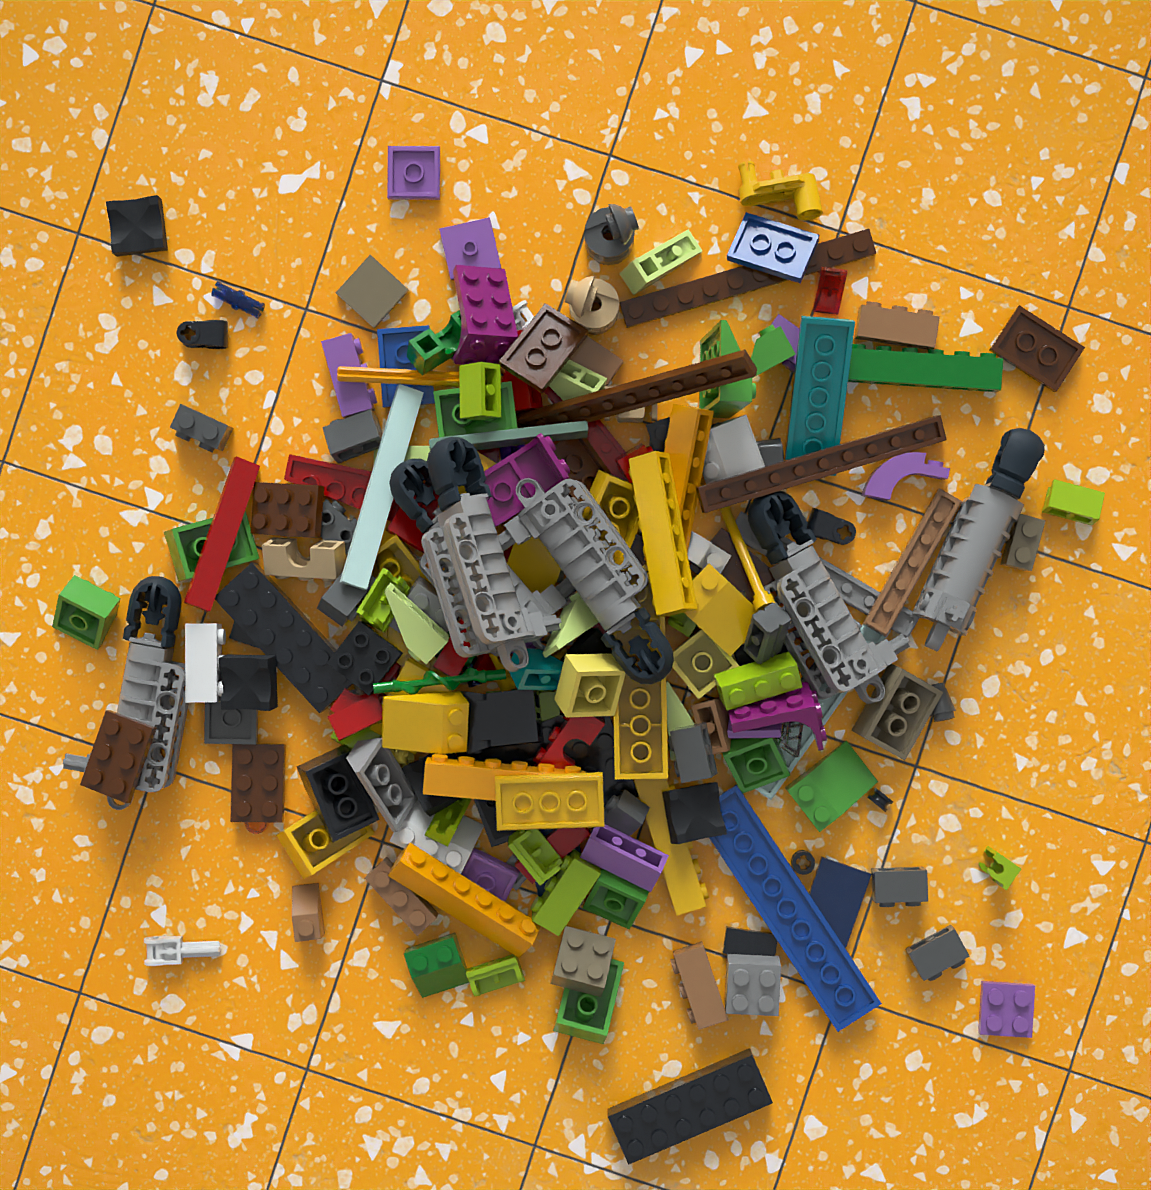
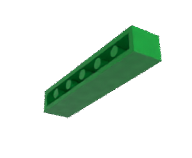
M852 344L848 382L998 392L1002 386L1003 358H996L994 353H980V357L970 356V352L954 351V355H945L944 350L929 349L928 353H918L917 348L910 347L902 348V351H892L891 346H876V350L866 349L864 344Z

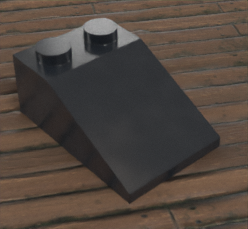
M344 745L296 766L305 790L332 842L380 820L370 795L346 759L352 749Z

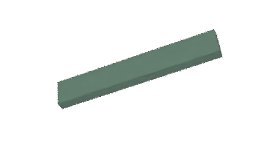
M587 421L448 437L463 438L470 442L476 450L527 445L540 433L544 437L549 436L552 441L587 438L588 425ZM448 437L430 438V451L436 442Z

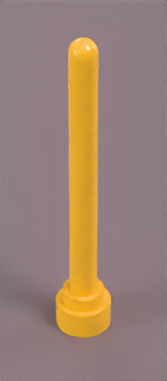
M730 507L721 508L719 510L755 594L753 596L754 608L756 612L764 610L766 606L775 603L773 595L763 588Z

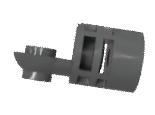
M608 204L609 207L600 208L588 218L584 230L585 247L589 256L599 264L608 266L619 264L630 255L634 243L635 230L639 229L631 206L624 209L616 204ZM606 233H611L613 240H606L603 236Z

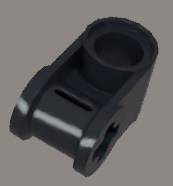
M185 321L177 328V338L188 348H228L227 321ZM191 329L196 335L191 336V340H188L185 334H189Z
M812 508L807 521V529L812 530L816 538L840 545H846L854 540L856 528L853 523L835 517L833 514L823 510ZM846 526L848 527L847 532L851 534L850 537L846 536L842 540L837 529H842Z

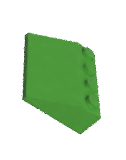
M720 320L700 340V362L741 351L727 320ZM752 378L701 391L699 392V408L714 411L713 418L729 419L749 405L752 399H755L756 383H752Z

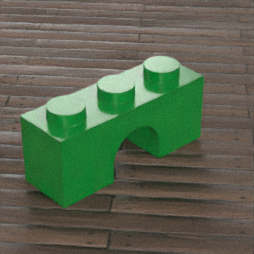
M460 310L451 315L449 323L440 332L434 334L429 328L409 340L406 357L422 376L454 356L461 337Z

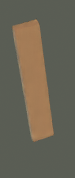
M940 488L937 490L865 618L863 625L884 637L888 635L961 505V500Z

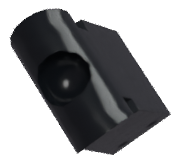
M512 690L486 694L460 691L469 702L466 756L479 754L497 747L544 743L539 690Z

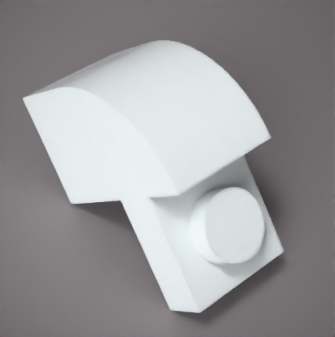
M691 531L687 553L689 562L702 569L710 563L721 574L731 555Z

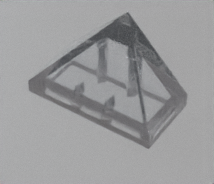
M794 721L784 722L782 724L781 737L777 738L780 748L793 757H799L803 723Z

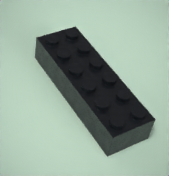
M251 562L216 595L215 600L263 653L265 655H276V667L318 713L324 712L337 700L345 688L348 690L353 685L352 682L327 664L337 649L271 577L265 575L264 570L258 563Z
M749 1048L608 1108V1119L629 1165L768 1106L773 1102L752 1051Z

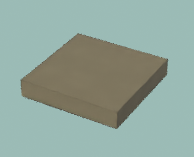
M369 255L336 291V294L375 329L409 292V289L374 257Z

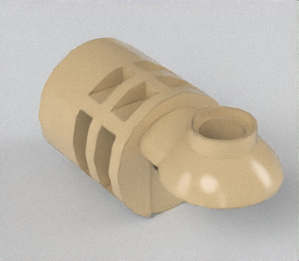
M595 276L586 277L579 282L571 281L565 303L569 304L571 319L587 329L588 334L592 335L605 333L612 328L617 321L619 313V298L614 287L602 279H595ZM593 303H598L601 306L598 311H591Z

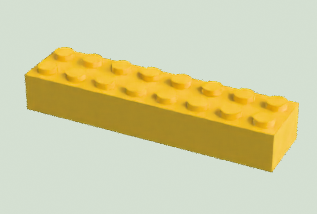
M643 566L648 574V566ZM628 568L622 569L621 572L626 573ZM630 573V575L632 576L630 584L638 585L637 579H639V575H632ZM648 582L647 586L634 595V597L641 605L640 608L644 607L649 613L650 622L656 623L665 636V616L656 615V610L652 604V588L650 582ZM635 617L631 620V629L624 634L619 630L614 632L613 635L622 642V648L628 656L636 658L635 665L642 671L637 664L640 659L636 653L632 655L629 653L631 646L628 642L637 635L642 639H649L650 642L647 646L651 652L656 650L661 657L662 655L658 648L651 647L652 639L646 630L641 629L639 626L640 622ZM625 674L614 715L615 779H668L666 677L654 684H640Z

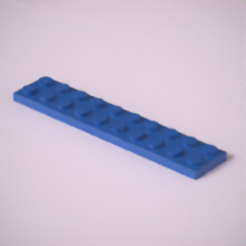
M737 784L720 794V809L727 834L709 838L837 1032H839L882 1003Z

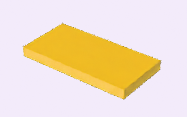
M603 772L495 776L497 831L604 827Z

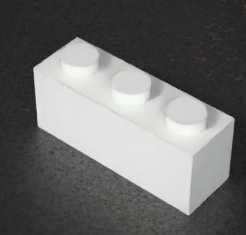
M185 624V703L221 702L223 685L218 658L224 656L222 655V645H225L226 631L222 629V624Z

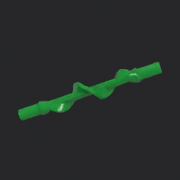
M468 668L462 675L440 677L430 670L425 672L421 680H393L390 682L373 683L374 694L398 693L402 690L408 694H416L421 688L426 686L444 685L450 691L456 689L462 682L478 681L486 683L487 681L506 679L505 669L489 671L483 669L478 671L474 668Z

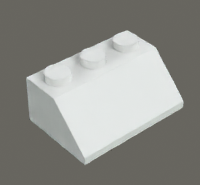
M747 415L711 425L702 473L706 484L765 467Z
M417 799L398 831L393 833L390 842L402 848L412 843L461 874L484 827L483 824L464 815L447 847L425 836V832L434 815L429 817Z

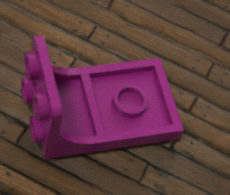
M456 265L453 275L461 314V337L458 348L453 356V361L455 364L460 365L477 362L499 364V360L518 338L505 269Z
M542 433L538 434L527 445L484 471L486 476L484 483L489 486L492 495L487 502L495 527L520 513L525 508L516 495V486L520 480L525 478L536 480L546 493L561 481L570 479L568 474L571 471L563 459L558 460L554 453L556 447L549 436L544 437ZM526 483L522 486L521 493L525 498H531L535 495L536 488L532 483Z
M802 682V688L728 710L733 733L790 721L800 722L807 725L813 731L818 751L824 750L822 742L827 741L821 719L823 718L820 703H818L816 690L811 691L808 682Z

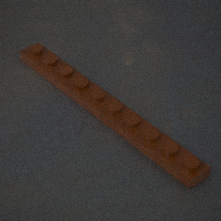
M870 229L818 243L804 276L876 255ZM740 266L628 299L619 304L626 328H630L789 280L746 266Z
M744 349L516 414L517 428L587 421V423L755 377L757 367Z
M936 415L695 488L702 513H708L946 441L947 438L941 415Z

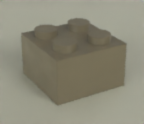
M566 926L562 934L550 984L601 997L605 989L616 939Z

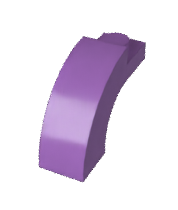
M911 452L901 454L885 461L872 472L865 483L861 496L888 501L891 499L894 486L907 475H920L945 480L948 479L950 468L943 467V462L928 460V463L925 464L926 453Z

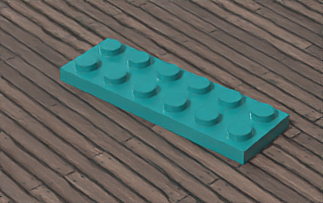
M801 316L784 461L840 444L855 328L854 320Z

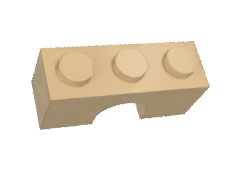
M273 537L262 545L265 575H273L277 579L298 577L299 580L306 581L319 578L324 582H334L343 572L346 562L345 541L320 540L310 547V559L301 555L298 550L297 539Z

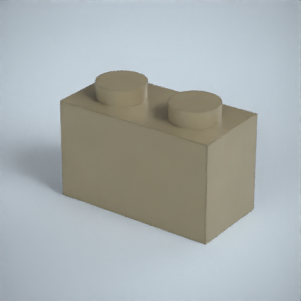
M1020 514L1017 522H1014L1010 529V538L1006 542L1000 565L1022 571H1032L1046 520Z

